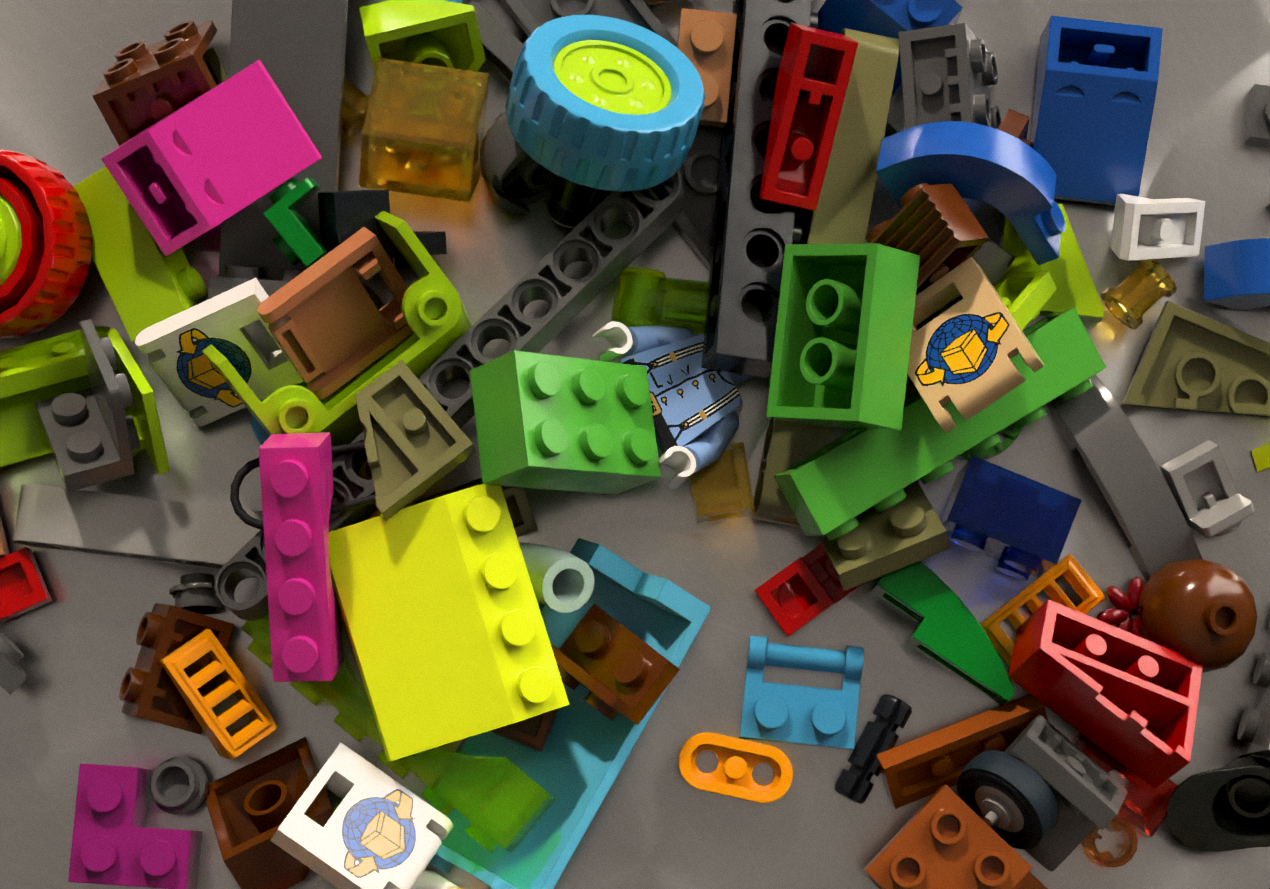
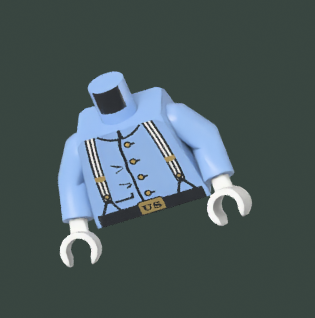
M612 321L592 334L593 338H606L612 345V349L599 355L600 361L612 362L624 354L627 357L621 359L620 363L647 367L656 442L663 454L659 458V465H669L677 473V476L668 484L671 489H677L691 474L721 458L739 428L738 414L742 411L743 401L736 385L754 376L701 368L704 334L696 335L689 328L659 325L626 327L620 322Z

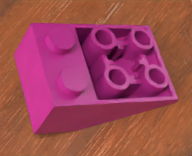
M259 59L121 144L101 160L164 255L168 256L321 159L322 156Z

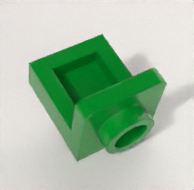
M292 177L283 183L269 196L270 201L274 205L263 213L279 232L273 239L279 250L293 265L302 260L306 267H310L330 252L296 210L321 189L318 183L309 177L302 182H299L296 177Z

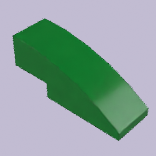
M918 561L880 577L872 592L918 622L906 642L998 704L1003 705L1011 700L1015 694L1014 687L1000 656L983 627L962 600L930 568L921 561Z

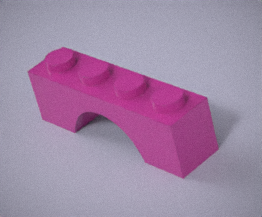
M331 433L271 434L258 449L273 682L332 681L344 658L341 609L333 591L329 559V520L334 492Z

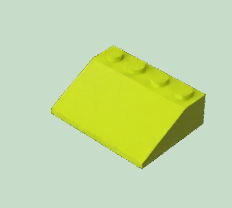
M476 485L403 508L387 521L382 516H378L329 532V559L332 584L388 762L570 705L501 486Z

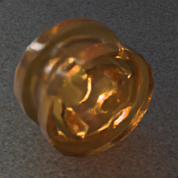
M1116 816L1106 828L1109 832L1120 831L1123 836L1124 843L1116 845L1122 849L1117 856L1113 857L1109 851L1099 852L1096 849L1095 839H1102V836L1097 834L1100 829L1098 826L1081 842L1083 852L1087 858L1101 867L1115 868L1125 865L1133 858L1137 851L1138 838L1135 829L1127 820Z

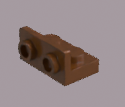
M155 603L152 612L144 614L138 627L136 643L141 646L135 668L130 667L126 671L121 683L119 698L121 701H124L122 713L201 735L202 727L165 671L160 660L206 629H211L226 650L234 624L176 606ZM206 653L183 670L188 677H191L213 662V660ZM219 674L197 689L202 696L215 688Z
M596 604L592 605L560 649L551 643L562 682L574 691L582 683L590 690V693L584 700L611 721L619 712L638 725L680 670Z

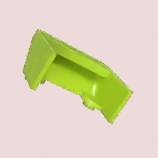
M384 210L375 216L377 222L419 277L406 290L402 300L403 317L414 333L327 398L319 400L314 393L305 387L288 385L277 389L261 402L228 359L212 344L202 351L269 437L271 434L331 433V446L350 444L363 432L355 398L358 392L401 360L419 378L472 327L458 292L405 220ZM339 454L332 455V461H333Z
M94 326L99 338L107 336L110 338L118 369L113 372L114 374L124 372L130 386L133 406L124 408L125 416H132L140 441V448L131 450L132 457L145 449L159 475L170 472L152 388L118 331L111 327ZM81 330L0 351V467L51 453L38 419L35 402L91 388Z

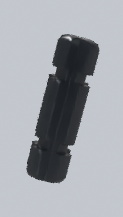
M888 694L880 698L873 712L877 718L874 723L868 721L848 759V762L852 764L849 771L843 769L835 784V790L841 796L859 804L866 801L874 786L870 782L872 776L878 777L881 772L876 755L895 746L899 738L895 733L897 728L903 729L912 713V707L905 701Z

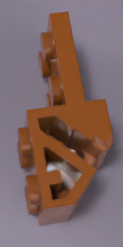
M942 785L862 870L878 889H1047L1030 872L1033 867L947 785Z

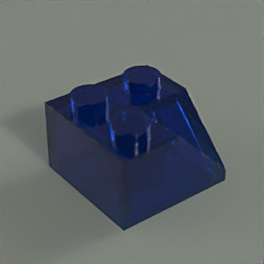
M972 456L956 476L942 524L946 530L953 532L950 538L951 541L973 551H984L985 556L998 561L997 570L1011 577L1027 581L1030 574L1039 577L1057 565L1082 500Z

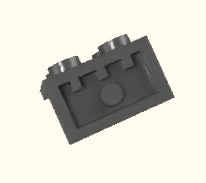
M966 23L898 32L905 129L943 121H961L990 126L995 129L999 128L1001 124L998 106H991L990 86L997 85L998 82L997 63L994 52H987L982 38L978 39Z
M91 319L79 322L91 388L35 402L40 425L67 493L135 474L131 450L140 448L134 420L131 415L125 416L124 408L133 406V398L127 377L124 372L114 374L113 371L117 370L118 366L111 340L108 336L98 337Z
M1040 714L1031 721L1004 751L1022 760L1034 769L1047 783L1056 798L1059 808V819L1055 828L1039 845L1031 849H1024L1048 871H1054L1096 826L1103 830L1118 815L1128 793L1121 784Z

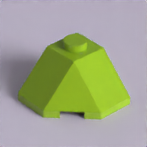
M388 0L359 7L364 35L389 132L394 133L444 121L456 104L454 98L470 76L474 77L486 61L474 6L445 0Z

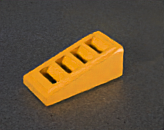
M1071 554L1062 558L980 623L998 655L1009 669L1014 643L1000 627L999 623L1007 618L1017 630L1026 621L1017 609L1025 604L1033 614L1043 605L1036 596L1042 589L1052 601L1087 614L1106 599L1103 592ZM1060 575L1066 579L1083 600L1075 606L1055 582V579Z
M211 629L204 630L160 660V663L219 756L234 759L278 728L266 706ZM208 653L213 662L191 677H188L183 669ZM221 673L225 681L202 696L197 689ZM234 694L238 701L216 716L212 708ZM247 714L250 721L229 734L225 728Z

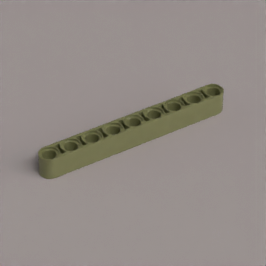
M843 28L841 31L842 35L859 43L816 211L810 209L806 211L801 244H865L877 179L876 168L881 142L885 135L899 57V39ZM769 418L753 503L754 519L801 528L773 476L829 444L832 427L808 426Z

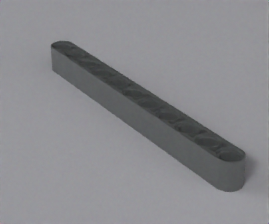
M679 170L668 180L660 183L672 190V193L664 200L654 201L648 199L643 195L647 189L612 191L418 378L460 429L475 415L470 370L494 360L482 355L486 344L495 339H504L511 343L507 353L514 350L539 353L679 217L684 206L683 183ZM619 222L625 223L633 229L627 237L619 240L609 239L603 234L607 227ZM583 261L592 266L589 274L580 279H571L563 274L566 267L573 262ZM535 300H544L552 305L548 314L537 319L526 317L523 315V310L527 304ZM462 378L470 382L466 393L459 398L450 399L441 395L442 388L451 379ZM364 432L350 444L364 442ZM366 450L339 454L332 461L333 497L342 498L346 502L375 494L373 479L367 480L359 477L360 467L368 460ZM376 503L341 512L339 516L329 520V532L367 520L378 509ZM261 529L221 568L215 580V591L220 602L234 615L243 620H259L269 614L264 529ZM246 578H258L259 589L255 597L248 602H235L234 592L239 582Z

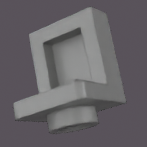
M1210 440L1160 466L1188 526L1206 538L1223 536L1233 532L1240 526L1242 520L1256 512L1252 501L1238 493L1219 445Z

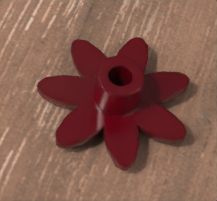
M1139 577L1131 580L1127 596L1117 587L1108 586L1107 595L1115 608L1100 612L1097 615V619L1110 625H1116L1115 627L1141 637L1139 626H1143L1141 617L1143 607H1138L1140 594L1144 589L1142 580Z

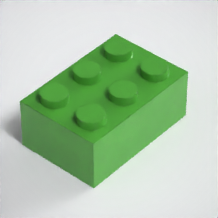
M878 243L785 245L766 417L808 426L885 430L902 429L920 262L919 255Z
M514 350L470 370L483 484L616 495L661 478L646 366Z

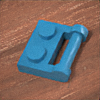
M750 635L739 738L854 750L864 648L846 645L845 651L768 643L765 636ZM764 666L842 673L841 690L763 682Z

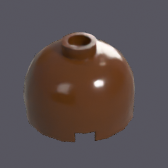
M1189 559L1167 563L1151 575L1140 594L1138 607H1143L1141 616L1143 626H1139L1140 636L1174 650L1195 663L1203 664L1202 673L1231 665L1245 653L1255 635L1258 616L1251 590L1240 575L1226 565L1217 562Z

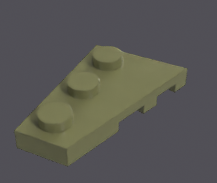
M1166 301L1121 405L1270 416V343L1176 303Z

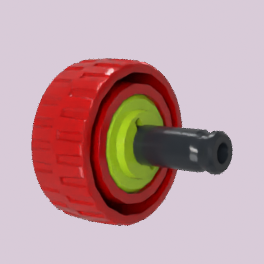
M0 149V338H19L45 329L49 324L56 322L64 315L66 310L74 303L88 275L92 255V233L87 211L78 192L61 172L37 158Z

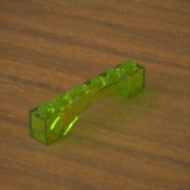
M268 614L259 620H247L241 629L254 639L247 649L272 669ZM344 644V661L332 681H294L290 683L293 688L315 706L324 698L339 710L340 713L333 721L355 740L361 742L367 734L383 747L367 693L354 674ZM439 748L429 749L389 762L384 749L377 756L381 762L402 779L411 771L426 783L427 787L422 791L421 795L446 816L455 808L472 823L465 832L490 853H493L498 845L512 853L556 800L506 757H475L444 751Z

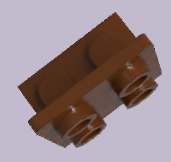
M193 20L180 23L165 32V39L147 47L145 41H138L122 48L114 55L116 61L103 72L104 79L93 94V98L119 146L217 86L202 58L217 32L212 20L196 26Z

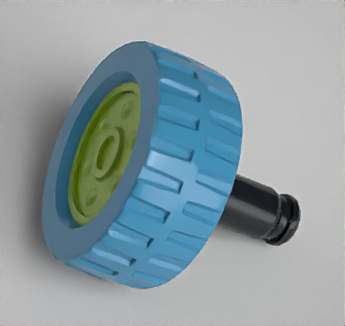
M570 15L544 23L535 29L524 42L510 82L505 106L506 118L512 135L521 148L533 160L557 175L553 187V196L547 206L549 215L557 224L568 228H575L591 212L600 189L608 191L647 189L659 185L676 173L684 163L695 138L705 105V92L701 77L692 62L676 46L660 35L642 26L617 18L600 15Z

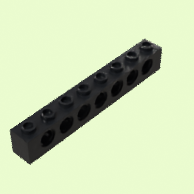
M733 0L732 13L737 14L727 124L722 128L701 368L765 378L771 375L785 245L800 243L801 222L800 220H794L795 206L766 200L771 210V213L767 214L757 210L751 202L750 195L760 196L765 158L758 153L755 143L767 145L773 107L763 101L760 91L769 92L774 96L777 75L782 55L775 54L767 48L764 40L774 41L784 51L790 23L817 29L818 13L811 11L812 0H787V3L777 0ZM746 248L759 251L766 260V268L758 267L751 263L747 257ZM741 302L754 304L761 312L762 322H754L748 319L742 311Z

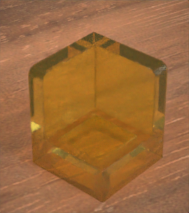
M744 442L732 443L731 449L725 450L719 460L689 476L696 524L752 516L754 502Z

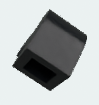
M389 189L318 192L320 231L323 243L329 251H332L361 228L365 227L377 236L392 263L394 258L396 268L411 267L375 219V216L383 210L390 213ZM445 231L414 232L430 255L447 254ZM379 272L369 278L383 280Z

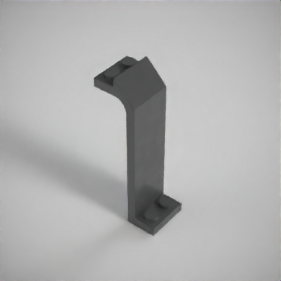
M232 0L228 78L260 59L322 156L321 159L293 177H296L299 182H302L307 177L312 178L321 187L319 191L296 210L323 242L320 231L318 192L338 191L348 0ZM278 187L221 223L219 275L209 276L208 299L254 278L258 280L268 296H271L309 268L306 267L302 260L293 265L273 241L279 232L263 213L274 205L270 201L269 196Z

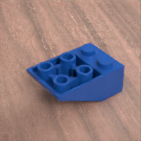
M1051 16L1040 36L1031 142H1033V149L1049 163L1057 174L1054 198L1115 205L1117 194L1139 197L1158 85L1163 28Z

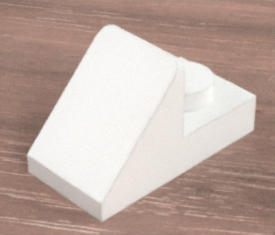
M1117 194L1111 238L1112 251L1119 259L1127 261L1199 256L1206 201L1191 198L1148 199Z

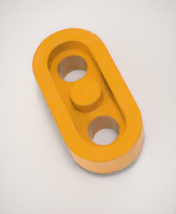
M711 732L699 733L688 739L681 748L678 758L680 774L691 787L756 803H770L781 798L790 788L793 778L790 760L780 749L771 745ZM709 751L716 756L718 765L715 771L703 773L697 768L696 757L699 753ZM757 764H767L772 768L773 780L770 784L761 786L753 780L752 770Z

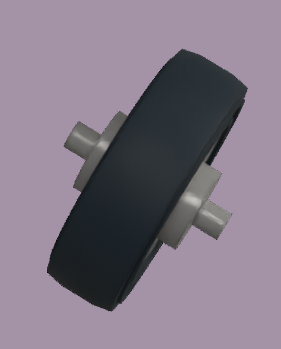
M996 750L984 751L975 756L958 777L957 791L959 798L1013 848L1031 849L1036 847L1046 839L1058 822V804L1047 783L1034 769L1013 755Z

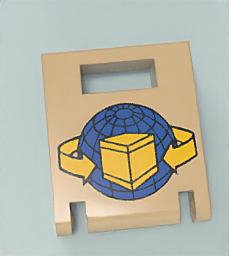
M972 257L916 295L907 374L932 415L946 433L957 426L944 405L952 400L960 414L968 421L1026 381L1015 363L1011 360L1012 357L1020 353L1024 363L1034 373L1044 366L1042 360L989 279ZM962 295V300L954 304L952 307L944 311L942 314L934 318L932 321L924 325L922 328L918 329L916 327V325L924 321L926 318L934 314L936 311L944 307L946 304L954 300L956 297Z

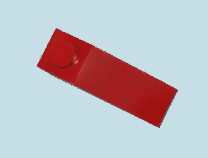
M790 23L776 80L759 196L761 199L816 211L859 42L842 34Z

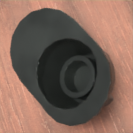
M1249 756L1235 759L1221 769H1213L1191 775L1176 787L1168 800L1167 819L1172 833L1185 845L1200 851L1221 852L1253 847H1270V761L1265 758Z

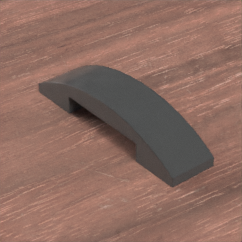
M1096 374L1089 378L1093 386L1084 393L1067 401H1062L1060 396L1046 403L1072 451L1078 449L1132 546L1128 550L1146 582H1148L1151 575L1167 563L1179 560L1202 559L1189 526L1158 466L1123 410Z

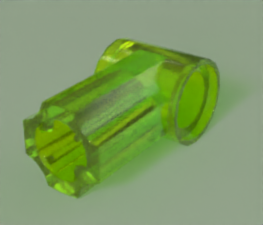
M627 267L615 278L611 322H620L626 327L643 325L689 328L695 332H704L709 282L666 278L665 273L658 270Z

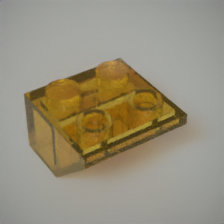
M378 58L362 132L359 187L389 189V191L470 202L481 175L479 149L484 139L489 73Z

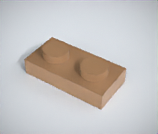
M681 8L677 48L685 54L697 69L705 92V105L699 125L723 128L727 124L737 14Z

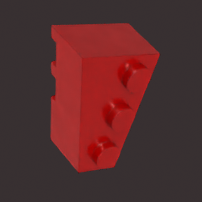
M1049 599L1017 628L1008 675L1011 680L1154 789L1190 763L1203 664L1195 663L1174 650Z

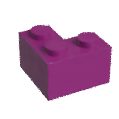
M80 763L68 882L164 889H197L202 831L145 827L151 770L139 767Z

